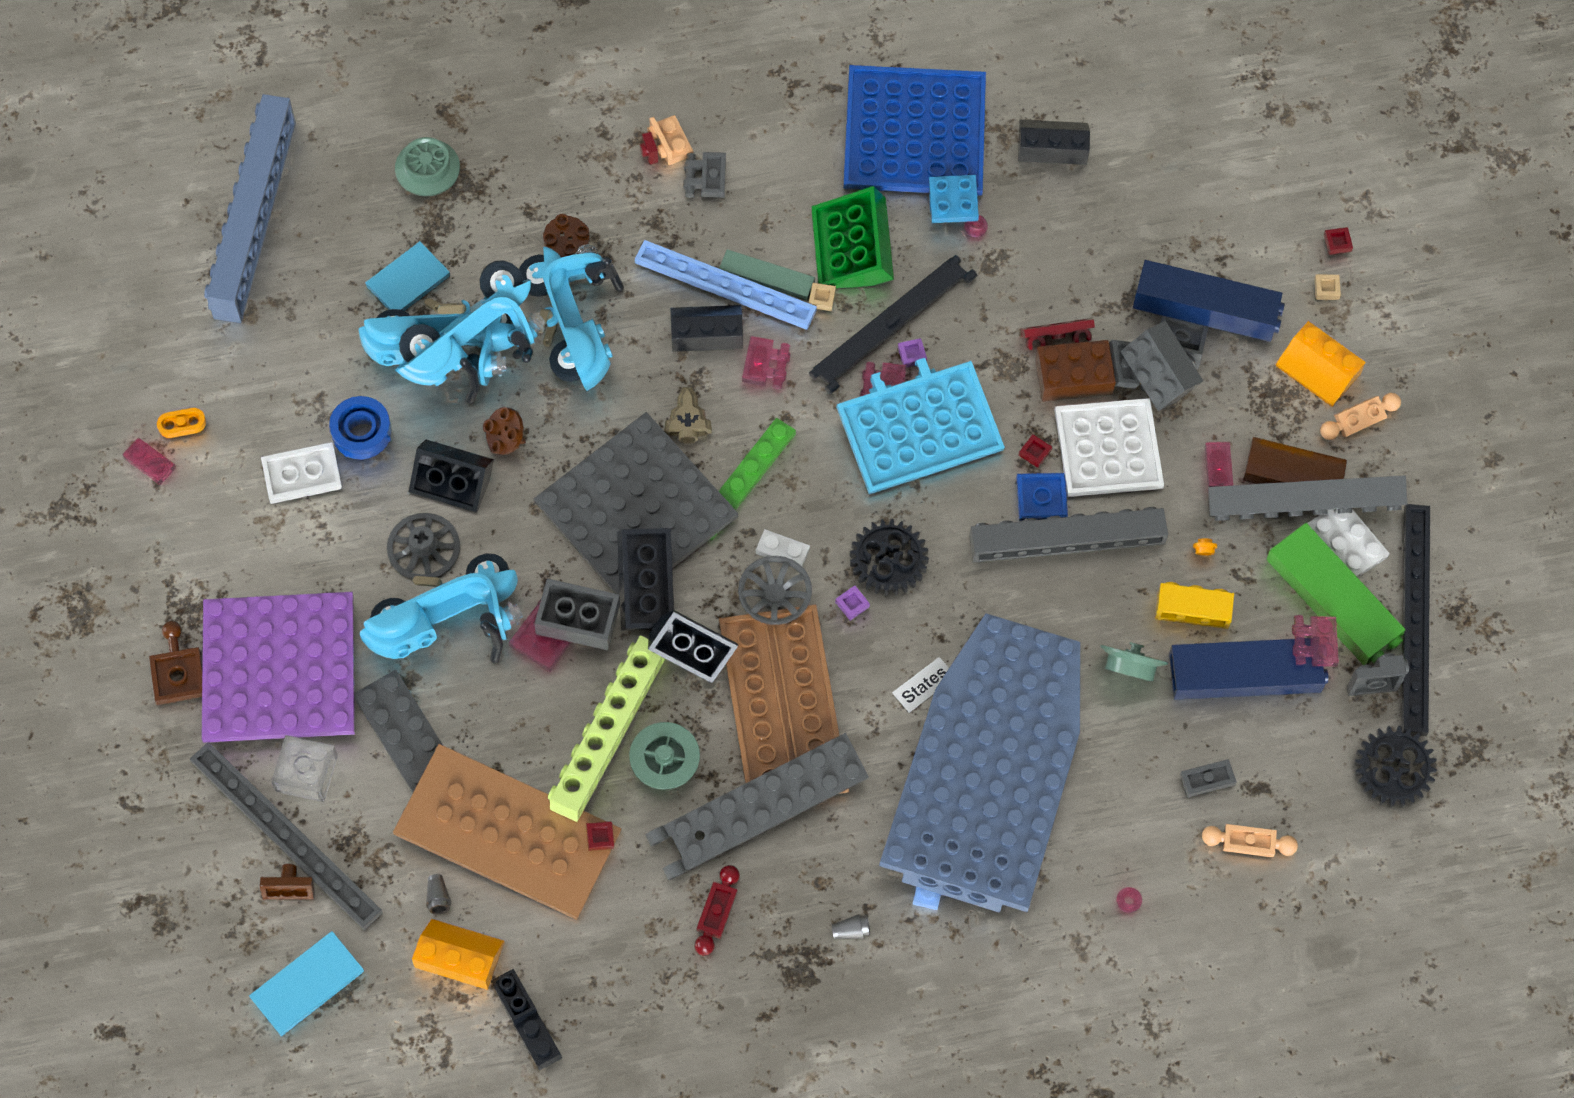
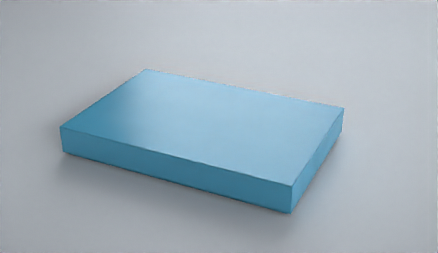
M419 241L365 282V284L388 310L399 309L405 311L449 278L450 272Z

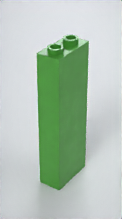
M1307 523L1269 551L1266 560L1362 665H1368L1370 662L1375 664L1378 657L1385 654L1384 651L1388 648L1393 650L1402 643L1403 639L1401 637L1406 629Z

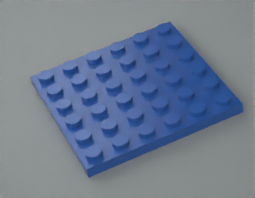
M849 65L843 189L863 190L874 186L880 191L930 193L929 177L976 175L977 195L982 196L986 72Z

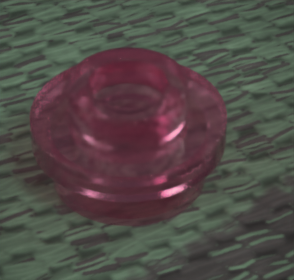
M979 215L978 221H967L964 228L968 235L981 237L987 232L988 223L983 216ZM975 225H976V226H979L980 228H979V229H975V228H973L972 226H975Z
M1126 887L1120 890L1116 902L1122 911L1133 913L1141 907L1142 896L1135 888ZM1130 897L1134 903L1127 904L1124 899Z

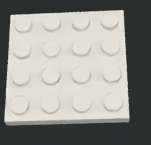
M1150 398L1055 406L1054 411L1066 480L1067 497L1163 489L1164 481Z

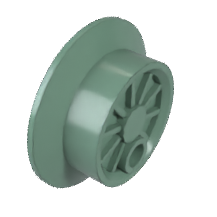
M431 137L418 138L409 143L399 153L395 163L396 177L401 186L410 193L419 196H434L445 192L456 182L460 172L459 158L454 149L445 142Z
M1130 642L1129 644L1132 645L1131 649L1125 650L1100 645L1108 653L1105 669L1136 678L1153 681L1157 667L1168 665L1169 663L1144 656L1145 653L1140 652L1141 647L1144 648V645Z
M659 722L647 726L634 738L629 752L630 765L636 777L644 784L656 789H673L685 784L695 774L700 761V750L695 737L686 728L675 723Z

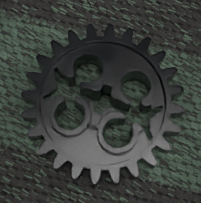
M881 519L880 526L871 522V530L863 527V535L856 534L857 542L852 541L851 548L854 550L850 551V558H853L850 560V567H855L853 569L854 576L860 575L858 582L863 583L867 581L866 589L868 590L874 586L875 594L880 589H884L885 596L888 595L889 590H893V593L897 596L898 589L900 588L903 592L907 593V585L915 588V580L922 581L923 575L921 573L927 572L926 564L929 562V557L926 556L928 555V548L924 547L925 539L918 540L920 532L912 534V525L905 529L903 528V521L896 526L893 519L890 520L889 525H886L883 519ZM898 540L902 545L901 550H905L906 545L911 540V550L907 552V560L911 562L910 565L904 566L900 563L903 560V551H900V545H892L889 541ZM869 549H875L879 552L876 554L875 563H879V570L885 569L889 574H879L877 572V565H873L872 571L870 570V573L867 574L868 565H870L872 557L867 552Z
M1388 726L1385 734L1379 728L1376 731L1377 737L1370 733L1368 735L1370 743L1366 741L1361 743L1365 750H1357L1356 752L1362 759L1354 761L1355 765L1361 766V768L1354 772L1356 775H1362V778L1357 783H1365L1367 785L1363 793L1371 790L1373 792L1371 800L1379 796L1381 797L1380 805L1389 800L1390 807H1393L1396 801L1399 802L1401 807H1404L1406 799L1412 805L1415 802L1414 796L1421 800L1424 797L1421 790L1429 792L1431 789L1426 783L1435 782V779L1430 774L1437 772L1436 768L1431 767L1432 764L1436 763L1437 759L1429 758V755L1434 750L1425 749L1428 740L1420 743L1418 741L1420 733L1412 737L1410 736L1411 728L1402 733L1401 726H1398L1395 732ZM1380 747L1387 748L1390 752V757L1383 758L1381 762L1383 765H1388L1382 766L1380 771L1388 776V782L1386 783L1377 781L1375 777L1378 771L1377 767L1366 772L1371 764L1367 755L1374 762L1377 761L1380 757L1377 750ZM1410 750L1415 754L1414 766L1425 761L1420 769L1424 778L1418 772H1414L1411 776L1413 779V785L1406 786L1401 781V776L1407 775L1410 769L1399 768L1395 772L1394 767L1390 766L1395 761L1399 767H1409L1411 761H1407L1403 757V751Z

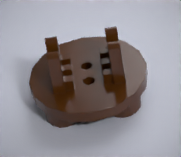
M559 214L545 227L543 232L544 245L557 252L561 258L582 254L590 242L589 228L579 218Z
M501 407L495 410L489 419L484 421L483 430L486 433L487 444L492 453L508 455L520 448L519 444L526 443L523 437L524 427L522 418L513 408Z

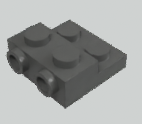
M1162 316L1161 322H1167L1194 367L1199 369L1208 326Z
M1388 653L1378 657L1374 667L1371 665L1358 667L1355 669L1347 685L1348 696L1396 692L1409 672L1408 660L1404 659L1403 655L1395 656L1393 653Z

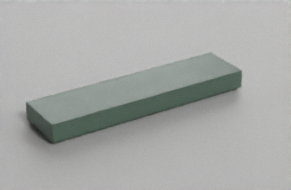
M728 249L719 267L721 270L804 300H808L812 284L815 282V277Z

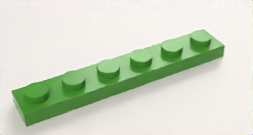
M778 418L772 422L719 490L720 494L735 510L796 434L794 428Z

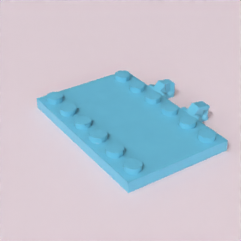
M922 358L915 361L919 374L913 380L892 387L891 384L885 386L884 381L880 379L881 372L875 373L870 378L873 388L869 389L870 394L837 404L836 408L869 495L1004 451L1005 446L972 361L936 372L934 368L929 369L926 359Z

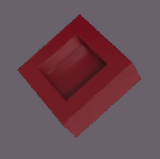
M651 132L642 134V143L639 144L642 157H647L649 165L658 163V150Z
M1348 227L1325 230L1324 238L1329 255L1352 252L1353 245Z
M1032 434L1019 451L1018 456L1039 468L1052 451V446Z
M612 821L586 823L588 851L614 849Z

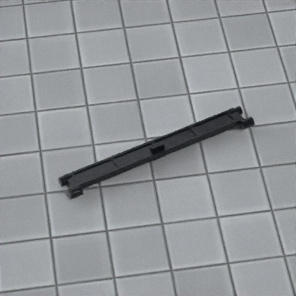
M957 255L949 258L813 367L809 372L810 377L814 380L817 377L823 379L828 384L825 390L831 395L840 388L839 383L836 381L839 377L962 278L966 283L974 280L978 276L976 271L973 269L969 272L965 271L959 265L961 259Z

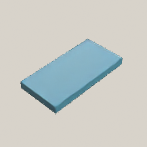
M331 931L250 994L249 997L282 1037L362 974L364 969L333 931Z

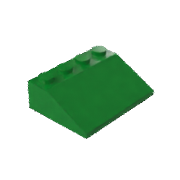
M872 186L811 206L818 284L836 286V289L875 286L894 280L886 197Z

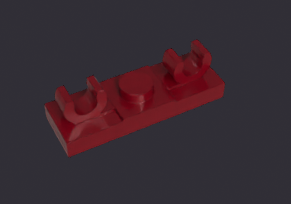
M1087 318L1020 328L1021 337L1028 338L1026 341L1027 348L1032 350V342L1036 339L1039 340L1040 346L1046 345L1044 338L1041 337L1051 335L1052 339L1065 338V333L1074 331L1072 335L1073 341L1079 343L1078 336L1084 332L1086 341H1091L1092 334L1088 329L1095 328L1094 319Z

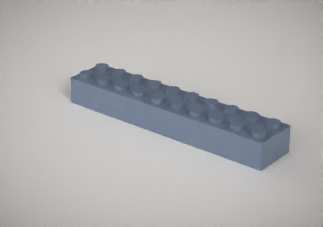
M263 94L261 102L256 104V120L250 125L251 138L244 147L245 159L239 165V181L234 183L233 203L230 202L228 205V221L223 223L222 242L218 243L216 248V264L211 266L210 285H206L204 297L208 300V309L211 310L214 319L242 323L296 124L290 98Z

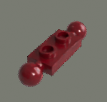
M727 865L721 869L719 875L722 881L721 884L713 881L697 925V931L703 933L694 943L695 951L699 955L707 956L711 954L715 948L712 938L721 939L738 893V889L731 887L740 878L739 870L733 865Z

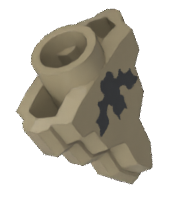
M692 387L682 388L677 397V407L671 410L670 419L665 421L664 432L667 435L677 437L679 442L684 444L696 443L698 437L707 436L712 433L711 420L706 419L705 410L698 406V397Z

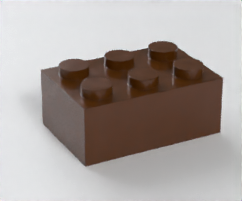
M1108 340L1037 347L1035 362L1042 402L1113 394L1116 382Z

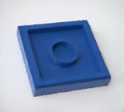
M1064 473L1017 474L1019 521L1028 518L1043 520L1051 516L1068 517Z

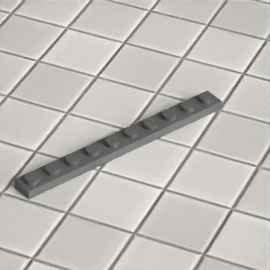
M209 742L190 758L194 766L306 875L312 877L313 881L363 930L368 928L383 913L381 908Z

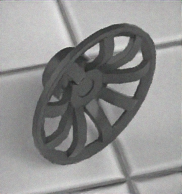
M417 513L402 519L391 531L387 542V554L390 563L397 572L412 580L415 576L438 578L444 575L454 566L460 552V540L455 527L442 516L432 513ZM426 518L425 526L415 527L412 523L414 520ZM432 520L445 525L437 532H432L431 530ZM406 524L410 530L409 537L396 535ZM450 531L454 543H444L437 539ZM394 541L408 544L404 550L393 554ZM436 548L453 550L450 560L444 559L437 552ZM412 553L409 565L404 569L396 560ZM432 555L444 567L431 573L428 556ZM419 557L423 559L425 574L411 573Z
M767 556L754 561L743 572L738 587L739 600L745 611L757 621L769 625L786 624L797 619L807 609L811 601L812 584L806 570L796 561L783 556ZM771 562L783 563L777 579L773 577L769 564ZM761 565L764 566L766 572V583L758 575L752 573L753 570ZM790 565L800 574L785 583L784 578ZM747 578L758 584L761 590H744ZM804 580L806 592L790 591L793 585ZM757 596L762 600L751 609L745 597ZM791 598L805 599L798 610L788 601ZM765 606L771 610V619L757 613ZM783 607L791 613L788 617L777 619V612Z

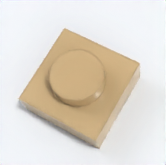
M1316 274L1314 278L1316 300H1339L1341 296L1339 275Z
M813 283L809 304L817 306V309L832 311L836 286Z

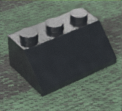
M1019 119L1018 161L1087 165L1090 152V129L1088 123Z
M741 305L670 308L672 352L743 349Z
M425 439L416 449L408 492L478 512L490 482L494 459Z
M676 610L662 615L648 635V650L713 683L738 647V643Z

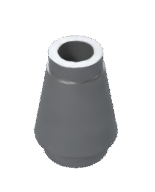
M440 874L431 875L428 877L426 907L432 914L446 913L450 910L452 902L443 876Z
M859 913L832 924L834 939H865V936L870 935L867 915L861 916Z

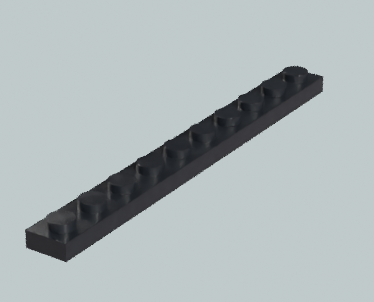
M1408 504L1404 507L1403 627L1406 630L1403 634L1402 655L1404 659L1408 660L1409 672L1402 682V733L1411 728V735L1420 733V736H1427L1429 733L1430 506Z

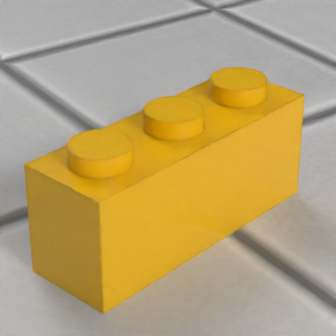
M1176 582L1161 583L1157 594L1155 619L1228 629L1232 621L1234 593H1230L1225 589L1208 590L1198 585L1187 587L1180 586Z

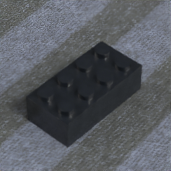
M671 528L622 529L617 532L621 630H651L662 615L674 610Z

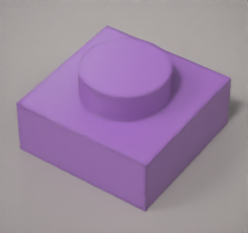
M921 338L898 343V350L904 368L915 366V361L925 358L927 361Z
M853 586L835 599V603L850 621L870 607V603L856 586Z

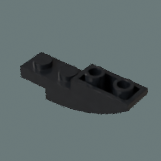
M514 968L491 980L504 1009L538 1070L540 1071L561 1060L562 1055Z

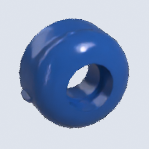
M366 396L351 397L338 404L332 411L329 421L330 433L335 447L345 457L358 460L370 459L380 454L387 447L388 443L391 442L392 428L389 414L386 408L376 399ZM366 424L372 426L371 430L363 436H356L351 433V430L358 425Z

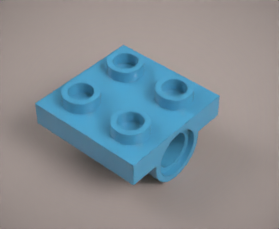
M976 175L929 177V202L932 223L978 221Z

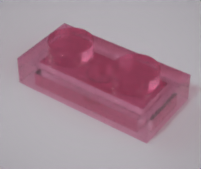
M139 437L122 454L126 461L159 485L176 469L173 462Z
M1206 442L1205 458L1208 487L1233 486L1230 442Z

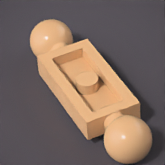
M1388 393L1381 402L1379 396H1374L1335 414L1334 417L1337 422L1327 421L1323 423L1320 433L1326 440L1337 438L1340 431L1343 437H1347L1388 418L1385 410L1389 412L1398 410L1401 406V398L1396 393Z
M1226 824L1224 832H1221L1216 826H1208L1202 832V840L1205 844L1215 846L1220 842H1224L1223 851L1274 857L1275 849H1278L1280 853L1286 856L1293 855L1298 849L1297 840L1290 835L1276 839L1277 830Z

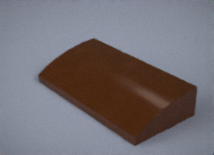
M1253 437L1243 481L1255 484L1344 479L1347 460Z

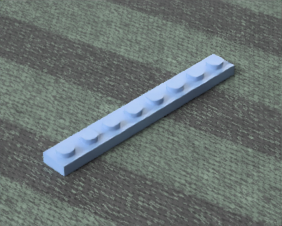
M644 240L635 257V263L806 330H808L817 311V306Z

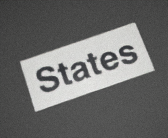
M938 657L893 691L892 694L910 713L934 694L936 687L949 667Z

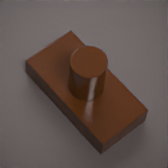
M289 863L284 864L281 869V877H260L262 899H314L312 877H296L297 866Z

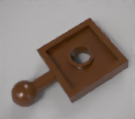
M168 621L162 626V635L168 640L169 652L149 656L156 705L202 697L203 667L200 649L196 647L179 650L178 638L181 635L182 629L176 621ZM174 672H184L183 679L173 681L171 676Z

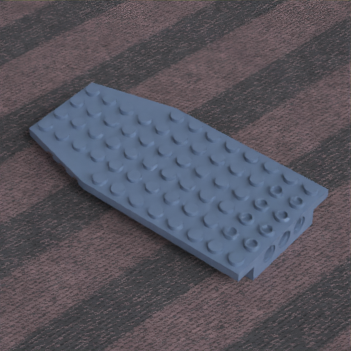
M987 613L984 615L935 689L879 866L903 873V883L1000 913L1002 905L1028 912L1080 734L1079 641Z

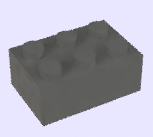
M1166 321L1145 330L1121 350L1122 355L1158 411L1176 403L1203 382V379Z
M547 578L535 620V632L537 635L608 650L620 608V595Z

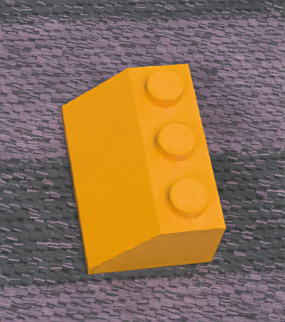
M1308 321L1294 336L1275 366L1333 407L1361 375L1366 362Z
M431 919L420 935L412 962L415 968L488 990L505 941Z

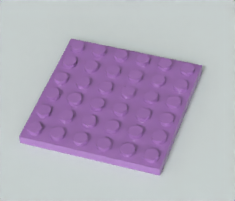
M353 592L203 599V743L355 734Z

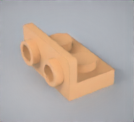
M675 115L656 122L654 117L649 118L650 127L647 130L651 132L653 139L658 144L656 147L660 158H665L668 166L687 159V154L693 153V149Z

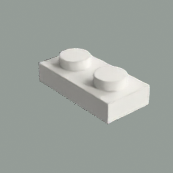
M764 529L756 548V554L763 557H787L803 567L810 550V545Z

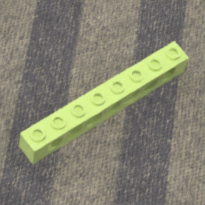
M641 635L636 643L632 642L627 651L628 658L625 663L621 662L618 666L615 682H610L605 691L606 698L603 704L599 702L593 714L595 718L592 724L587 723L582 733L584 738L581 744L574 746L570 764L564 765L559 776L561 780L558 786L554 785L549 792L550 810L578 822L666 660L648 650V639ZM642 663L646 666L643 668H637L634 665ZM627 683L635 685L633 688L624 687ZM622 704L624 707L616 709L613 705ZM604 724H610L613 727L610 729H603L601 726ZM597 744L600 745L601 748L598 750H593L590 748V746ZM582 765H587L590 767V769L582 771L579 769V767ZM570 786H576L579 788L575 792L567 790V788Z

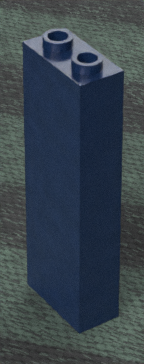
M1144 260L1133 309L1271 342L1273 333L1278 334L1281 320L1277 318L1278 316L1282 317L1285 303L1281 302L1282 292Z
M1320 638L1172 645L1169 651L1173 697L1174 700L1321 693L1325 684H1328V670L1323 668L1325 648L1320 646Z

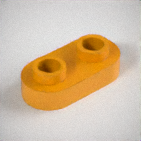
M198 408L167 412L162 414L157 420L159 433L166 438L195 434L202 431L206 426L205 415ZM194 420L198 421L195 425L190 424ZM169 425H174L172 429H166Z

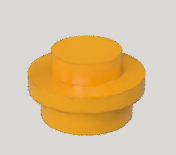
M1201 538L1198 539V543L1193 544V549H1195L1196 555H1215L1217 544L1213 543V539Z

